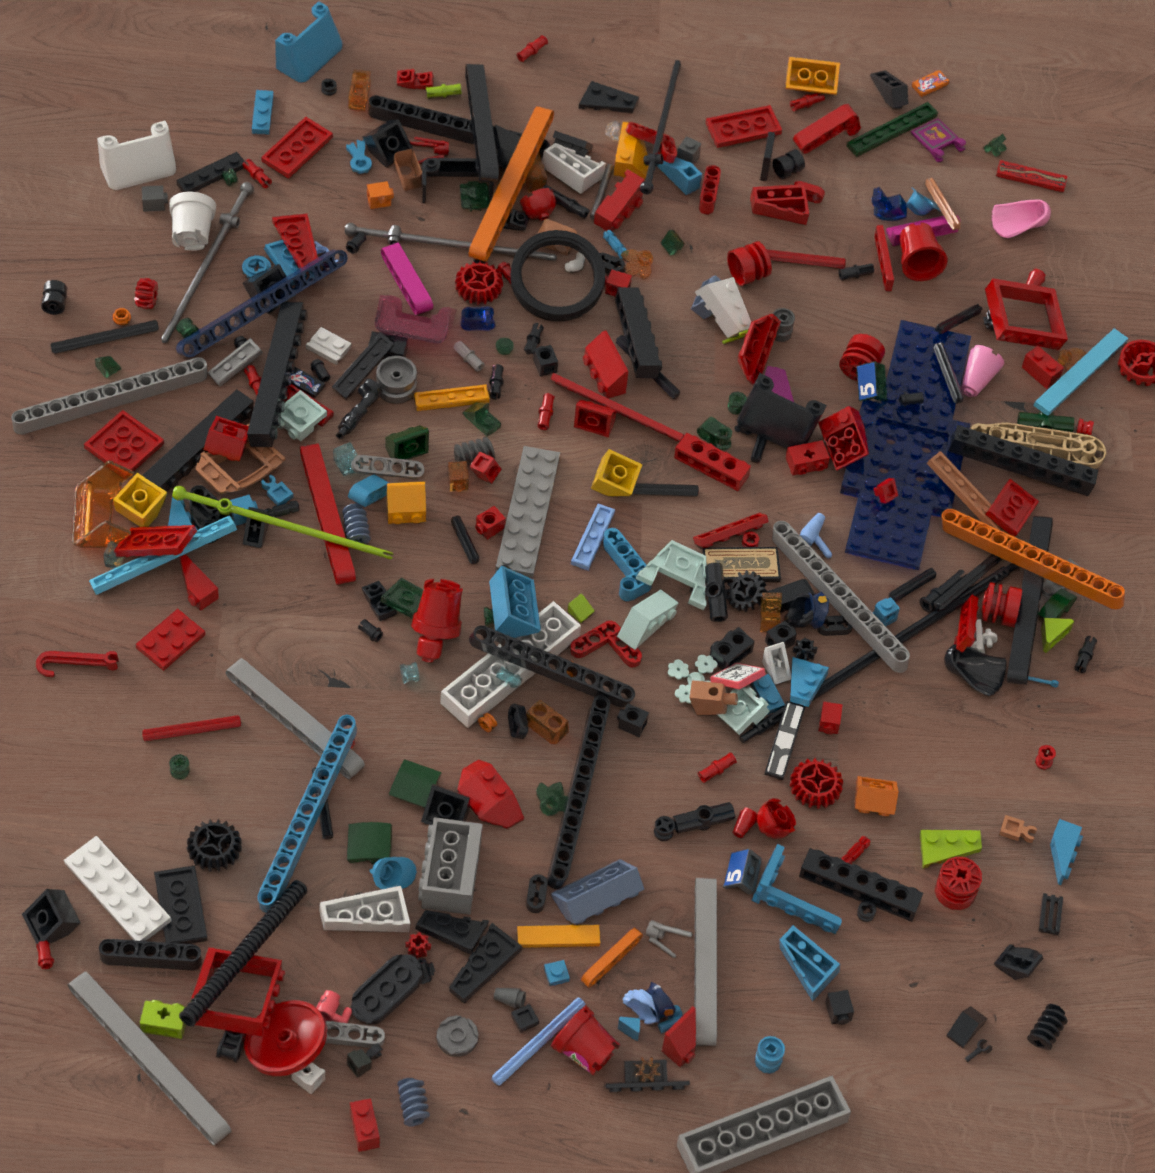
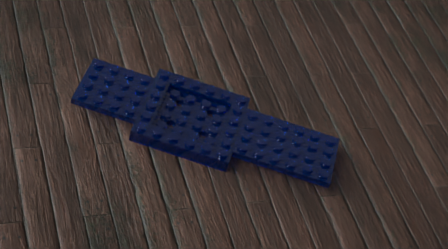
M905 320L900 321L881 403L863 399L861 404L860 416L865 426L869 455L846 466L840 494L858 498L845 553L919 570L931 515L942 517L943 511L952 509L955 493L928 466L927 462L941 451L960 471L963 456L948 452L949 443L957 425L970 428V423L953 420L956 404L953 401L933 348L936 343H943L960 386L971 340L970 335L952 331L939 334L938 331H935V327ZM903 392L907 394L922 392L924 402L923 404H910L904 407V405H900L899 395L903 394ZM886 440H893L895 443L889 444ZM928 448L931 452L926 453L922 449ZM884 468L888 472L882 473L879 471V469ZM922 477L924 481L920 482L917 481L915 478ZM888 478H894L899 496L888 503H881L879 496H875L873 488H877L878 484Z

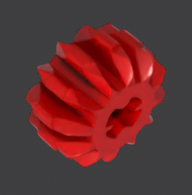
M140 278L135 287V304L142 309H153L158 296V283L151 278Z

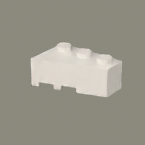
M734 277L707 284L695 291L696 295H700L706 303V309L712 311L716 317V323L727 338L737 336L739 332L749 329L751 320Z

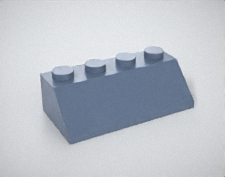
M619 859L550 894L565 919L573 924H580L592 915L601 914L604 909L610 906L619 905L626 898L637 896L638 892L644 890V886L637 867Z

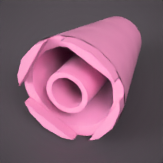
M975 345L974 348H971L961 385L964 395L968 397L977 396L1002 369L1004 359L1000 354L996 356L992 353L993 350L982 345Z

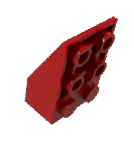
M847 406L818 422L836 471L869 455L865 426L859 411L855 408Z

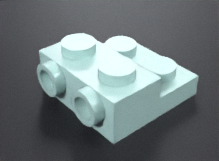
M300 390L284 403V412H281V425L278 428H285L292 439L295 440L297 438L302 441L314 431V426L327 416V411Z
M748 686L740 690L734 689L731 693H737V705H728L725 714L716 715L740 735L752 722L757 725L770 711L767 708L769 704L762 697L757 698L755 696L757 693Z

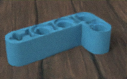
M607 529L604 533L603 547L626 576L620 582L619 596L624 601H632L649 592L652 588V585L650 586L636 579V576L646 567V564L618 529Z

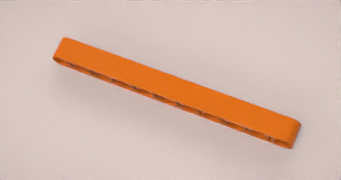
M535 107L470 245L468 253L470 258L488 261L554 118L553 110Z
M947 509L943 511L942 529L944 532L1106 607L1118 610L1124 606L1125 589L1121 585L957 510Z

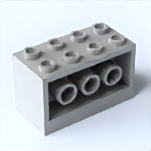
M434 818L433 825L428 827L425 860H423L422 878H420L418 900L422 901V909L470 915L483 824Z

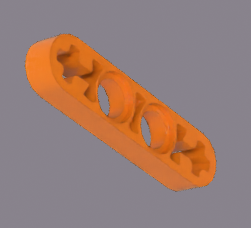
M632 928L585 972L581 982L588 988L595 985L641 941L643 934L638 929Z

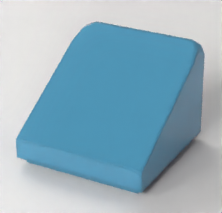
M619 1017L618 1029L635 1041H638L640 1019Z

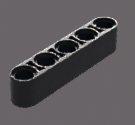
M104 939L99 944L100 959L107 965L193 971L199 969L202 964L201 950L197 945L122 939ZM107 950H112V951H113L112 953H108V954H107V953H104V952L107 951ZM130 951H131V952H134V953L131 954V955H126V954H125V953L130 952ZM148 953L155 954L153 956H146ZM170 954L176 955L173 958L167 957ZM190 956H196L195 959H188Z

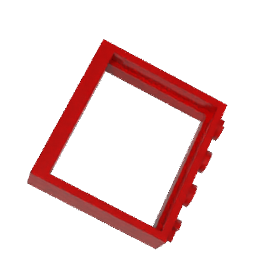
M995 278L985 288L997 340L1053 350H1060L1068 340L1055 289ZM1002 298L1045 305L1052 333L1009 326Z
M208 948L192 998L213 976L215 967L220 968L233 951ZM254 955L240 971L272 977L259 1019L207 1010L195 1025L262 1037L264 1030L268 1029L271 1017L269 1014L273 1013L275 1009L274 998L278 997L280 993L279 982L284 980L285 971L282 970V960Z

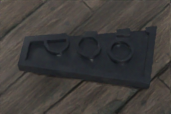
M491 923L488 932L481 938L478 947L471 953L468 962L461 968L449 986V991L463 1003L467 1002L522 951V946L495 924Z

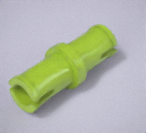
M460 83L426 87L427 99L462 95Z

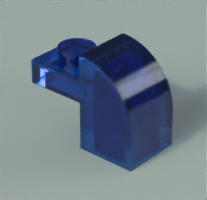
M880 187L873 188L871 201L874 206V215L877 218L886 221H897L907 218V203L901 194L887 197Z

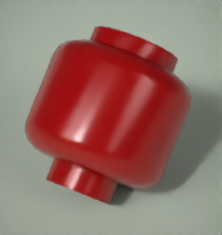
M422 635L418 639L416 653L422 658V661L432 663L442 655L443 640Z

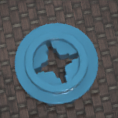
M263 256L248 257L242 264L243 274H246L247 278L271 267L269 260ZM258 264L259 269L258 271H255L254 269L257 267Z

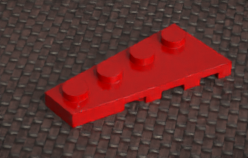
M307 213L272 217L273 225L299 269L318 258Z

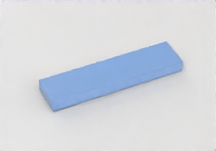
M597 504L571 560V565L589 571L604 538V533L613 519L615 509Z

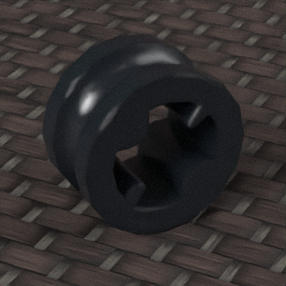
M333 79L323 80L321 83L322 93L327 96L334 95L337 91L336 81Z
M869 901L860 903L857 910L858 918L864 922L872 921L876 913L875 905ZM869 909L870 913L864 914L863 911Z

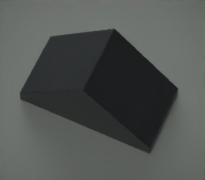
M254 507L248 508V510L268 515V510ZM247 517L243 544L262 548L269 524Z
M970 1006L961 1012L946 1036L961 1048H964L988 1018Z

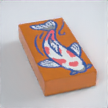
M940 70L912 82V88L921 97L949 85V80Z

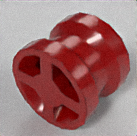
M1079 418L1076 433L1091 436L1094 421L1090 420L1087 422Z

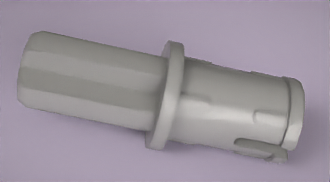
M462 341L454 344L453 348L463 357V361L468 362L476 372L484 367L485 363L475 355L474 350H470Z

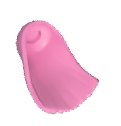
M1025 200L994 205L992 225L999 236L1010 238L1031 228L1044 226L1051 217V209L1042 200Z

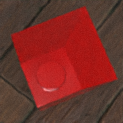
M693 1006L664 1036L661 1052L680 1068L685 1062L689 1064L695 1057L696 1008Z

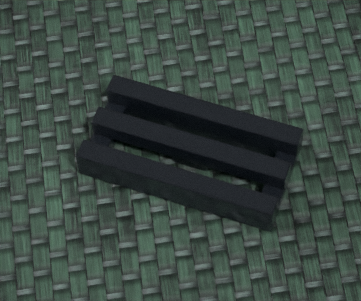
M1043 893L1038 932L1059 935L1063 906L1062 896L1057 898L1055 895L1047 896L1046 893ZM1048 901L1050 902L1047 928H1044L1046 902ZM1058 903L1054 930L1052 929L1054 904Z

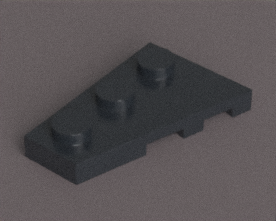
M425 910L418 920L415 929L471 955L487 929L489 920L482 919L481 922L471 920V917L463 916V918L451 917L448 913Z

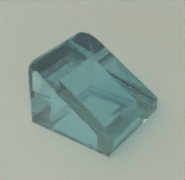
M112 540L109 541L105 550L104 563L106 567L116 568L121 565L124 556L116 557L114 549L117 545Z

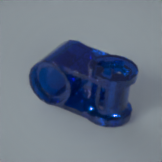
M488 306L465 307L461 313V328L466 331H489L494 329L496 326L493 320L494 309Z

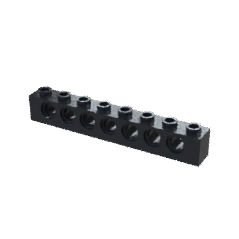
M960 425L956 426L948 448V452L1085 496H1089L1096 485L1097 469Z

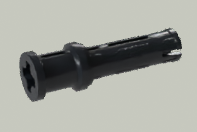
M958 570L939 588H933L929 595L919 600L921 607L926 612H932L935 607L933 603L963 578L961 575L965 571Z

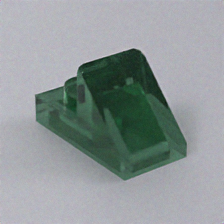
M476 402L462 412L487 437L501 427V422L489 412L488 402Z

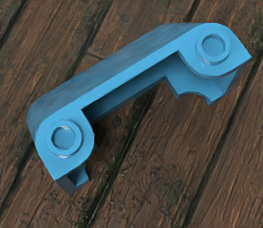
M320 1L312 7V15L317 19L301 34L295 36L291 33H284L275 40L276 69L297 82L309 80L342 49V39L328 7Z

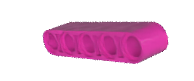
M395 243L381 248L382 258L413 313L418 315L433 310L432 299L401 245Z

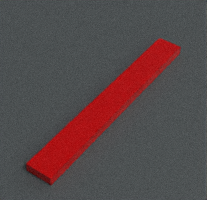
M555 373L551 377L555 384L597 404L616 409V413L673 440L680 442L684 437V434Z

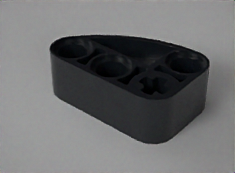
M196 485L190 490V493L219 501L204 486ZM189 500L192 525H195L197 530L227 516H230L233 520L232 513L222 515L217 508ZM218 538V539H216V540H214V541H212V542H210V543H208V544L214 543V542L218 541L220 538Z

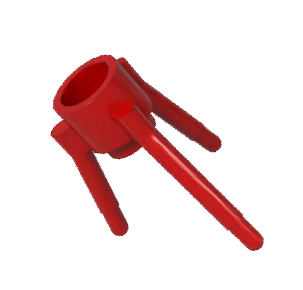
M415 137L414 139L421 142L410 141L411 145L434 147V154H437V156L430 158H444V156L449 154L448 142ZM426 159L419 160L418 163L422 164Z

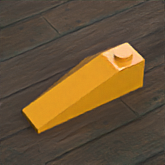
M623 122L615 158L614 176L625 177L624 173L628 169L645 179L648 166L644 164V156L648 155L645 142L626 133L625 129L629 122Z

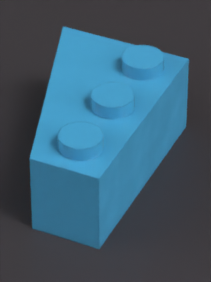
M794 925L780 938V950L813 1002L840 973V963Z

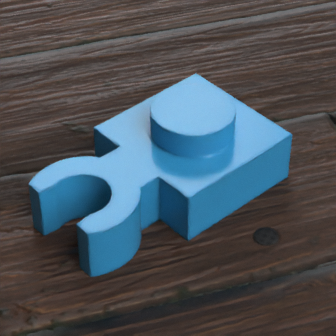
M269 475L271 483H266L264 480L261 481L262 488L267 490V496L276 505L284 504L294 498L293 492L282 481L277 484L273 475Z

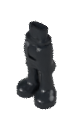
M366 379L364 384H361L358 388V393L362 400L342 418L341 423L338 425L339 431L336 434L338 439H342L345 435L351 433L362 417L368 413L367 408L383 394L381 386L374 380Z

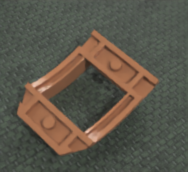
M248 439L246 449L263 464L261 468L251 475L235 482L217 465L227 460V458L221 455H212L209 452L201 453L200 461L196 466V472L221 495L251 486L271 473L286 459L274 447H250Z

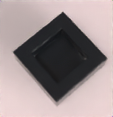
M530 1004L511 1012V1017L520 1033L539 1025V1020Z

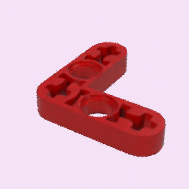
M629 122L625 129L626 133L652 144L655 142L656 130L635 122ZM664 134L659 154H662L663 160L668 163H674L677 150L675 140L671 136Z
M614 621L602 623L574 639L570 645V653L575 658H583L608 643L627 666L637 667L642 660V653L638 648L634 650L628 644L625 647H619L616 644L618 641H622L617 637L621 627ZM592 636H596L600 639V641L597 643H593L590 641L589 638Z

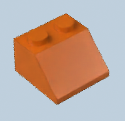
M857 776L855 809H858L861 813H870L872 811L878 812L881 816L895 815L898 798L897 782Z

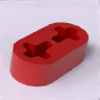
M803 181L794 182L793 185L805 184L807 201L813 203L822 202L825 195L824 189Z

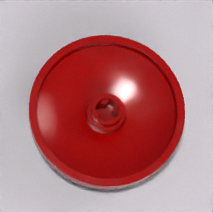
M289 1000L275 1004L274 1012L269 1014L271 1017L269 1028L264 1030L262 1037L249 1034L245 1036L244 1049L252 1066L259 1072L269 1076H285L304 1069L317 1058L327 1039V1025L320 1011L312 1004L299 1000Z

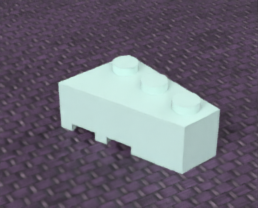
M659 590L631 608L617 637L636 650L665 622L671 620L676 615L677 611L675 609L678 602L664 591Z

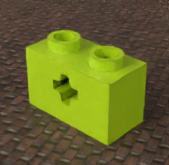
M145 1000L140 1019L141 1031L143 1033L182 1039L186 1025L181 1021L179 1014L185 1007L178 1003L171 1005L159 1000Z

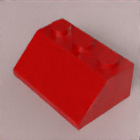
M605 330L585 347L583 362L585 366L589 367L592 379L596 380L599 392L603 393L604 397L610 399L626 394L629 371L608 332Z

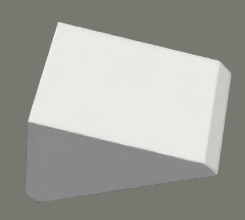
M784 642L765 647L762 663L774 685L791 680V671Z

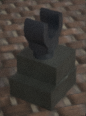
M377 1043L367 1050L366 1053L362 1048L357 1051L353 1050L347 1054L346 1064L358 1078L371 1069V1060L382 1056L381 1051L383 1049Z

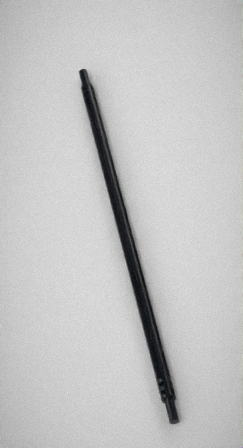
M1011 563L1006 567H1001L964 591L942 611L934 610L895 635V637L903 644L961 607L971 595L978 596L986 591L990 582L999 583L1020 566ZM874 650L860 657L824 680L812 701L881 657ZM785 706L761 720L757 725H753L751 730L739 737L740 741L745 743L757 734L761 735L778 724Z

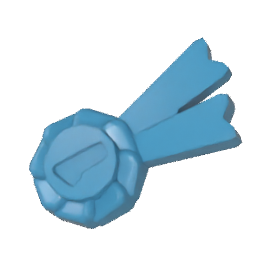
M357 140V148L353 142L350 145H346V150L353 157L350 161V166L358 174L368 173L372 168L371 159L364 155L366 145L364 140Z

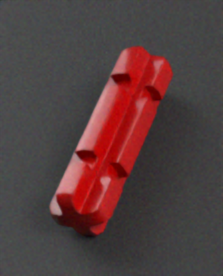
M862 836L858 840L859 842H856L841 859L852 864L864 852V849L870 846V839Z

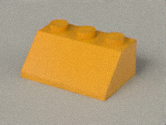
M789 57L785 89L837 95L840 63Z

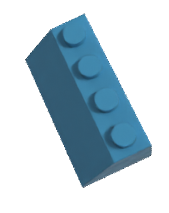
M501 566L489 581L495 630L513 638L539 633L541 628L534 580Z

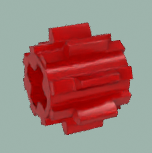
M420 932L416 935L410 934L409 941L405 942L408 954L416 957L417 960L419 957H427V951L431 950V944L428 943L429 936H423Z

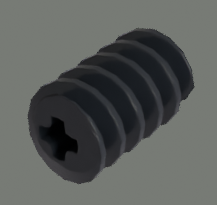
M1047 1004L1041 1014L1042 1016L1035 1023L1034 1028L1027 1037L1032 1045L1051 1050L1052 1044L1056 1042V1037H1059L1060 1031H1063L1064 1025L1067 1024L1068 1020L1065 1017V1011L1056 1004Z

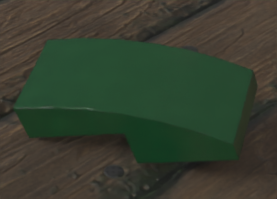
M1061 588L1045 603L1038 616L1042 619L1060 618L1063 612L1068 613L1078 597Z

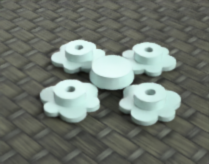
M699 655L698 661L695 662L698 672L689 674L688 664L683 663L679 659L668 665V675L670 677H675L677 680H680L682 677H688V685H680L679 689L675 691V696L679 698L681 703L687 702L691 704L689 696L692 680L705 681L702 674L706 672L709 674L713 673V669L717 668L718 664L713 660L712 656Z

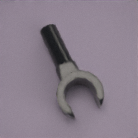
M981 1039L977 1043V1048L964 1059L969 1062L981 1052L989 1053L992 1050V1046L989 1045L983 1049V1045L987 1043V1040Z

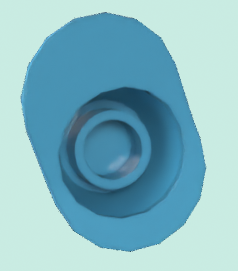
M912 187L914 192L906 206L914 214L926 215L934 208L941 211L934 201L923 196Z
M405 857L379 859L373 868L369 870L376 886L380 889L401 886L402 889L407 888L415 880L417 873L414 862Z

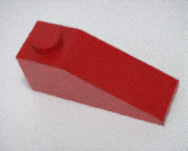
M184 554L179 558L188 595L187 599L192 606H196L201 611L219 599L218 587Z

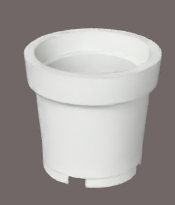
M182 192L170 199L172 242L175 246L180 248L181 245L185 247V250L197 251L203 249L205 244H208L211 221L214 219L216 203L211 197L198 192Z

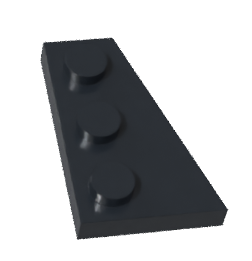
M591 81L579 103V109L592 107L594 110L604 108L610 109L612 112L633 113L639 102V97Z

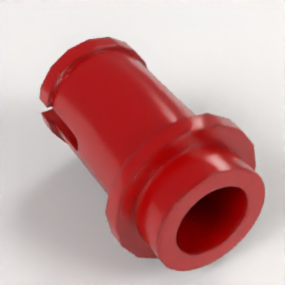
M504 261L498 265L497 269L511 284L510 264Z
M47 941L39 942V944H36L39 957L37 963L41 969H50L54 963V958L51 957L50 943Z

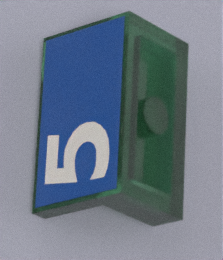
M876 361L858 365L859 401L862 402L870 399L881 402L886 401L885 365Z

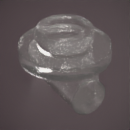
M617 121L610 122L606 127V135L612 137L614 141L619 140L620 123Z

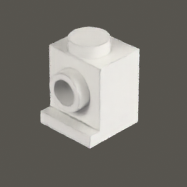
M310 1063L304 1069L293 1073L292 1080L312 1094L324 1082L325 1070L320 1069L314 1063Z

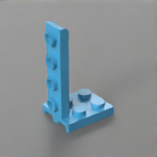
M777 844L751 901L759 904L763 900L769 906L778 907L789 915L802 918L806 923L815 924L826 932L836 934L842 923L840 917L772 886L785 858L782 855L785 847Z

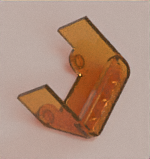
M108 460L78 483L74 495L73 545L80 548H112L131 534V531L112 523L113 499L122 490V483L134 475V471Z

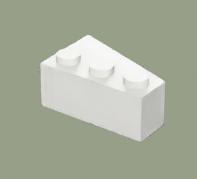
M556 143L544 150L541 167L580 194L603 178L606 163L603 161L600 163L590 160V156L582 157L575 154L576 151Z

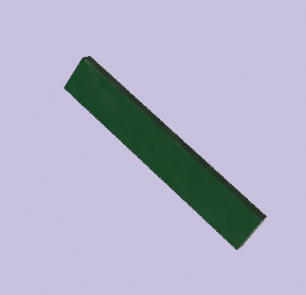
M926 102L848 141L846 146L858 157L936 118L938 112L929 102Z

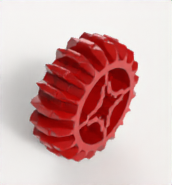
M473 261L471 265L466 263L465 267H461L460 271L457 272L455 289L459 297H463L464 301L469 300L470 304L476 302L477 305L483 302L486 305L487 301L492 303L501 294L503 277L499 269H495L494 265L489 266L488 262L482 264L481 261L479 263Z
M816 757L813 759V762L808 758L805 763L800 762L798 767L794 768L789 784L790 788H792V795H796V801L802 800V806L806 803L809 804V809L814 805L817 810L821 805L826 809L828 804L833 805L835 800L838 801L843 791L844 782L841 779V772H837V766L831 767V762L826 764L824 759L818 762Z

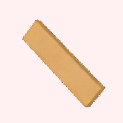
M487 384L414 393L417 411L490 403Z
M599 925L517 926V942L522 948L600 946Z

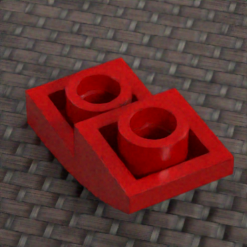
M414 69L397 71V86L410 89L433 87V72L415 73Z

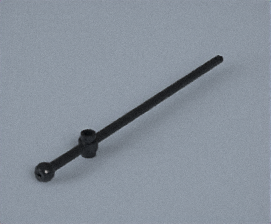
M679 60L674 62L652 153L644 156V164L648 166L645 181L640 185V191L645 195L651 194L654 190L652 179L655 167L664 162L663 155L659 154L681 66Z

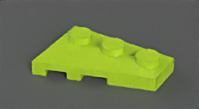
M980 830L920 831L923 869L935 863H945L953 857H965L979 853L982 850Z

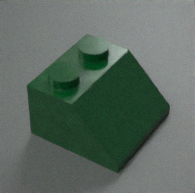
M419 425L385 437V448L390 458L409 460L427 454L429 451L428 428Z

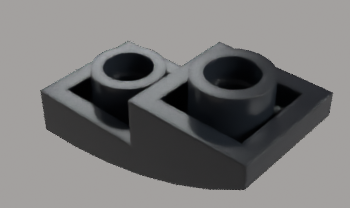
M513 209L503 228L526 230L529 217L525 213Z
M380 581L362 587V591L379 621L397 615V610L388 598V593Z

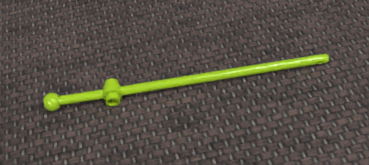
M176 486L173 490L172 497L175 500L187 499L217 508L222 515L238 514L387 559L393 558L388 555H394L390 551L234 506L226 498L217 501L187 492L182 486Z

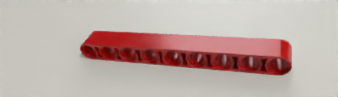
M319 443L300 446L301 460L321 531L345 538ZM324 540L336 585L356 581L355 570L348 547Z

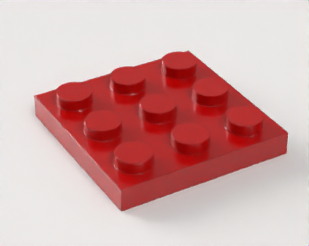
M122 410L86 441L84 448L121 476L127 478L164 445V439Z

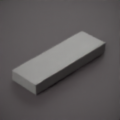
M250 338L208 371V374L221 387L263 352Z

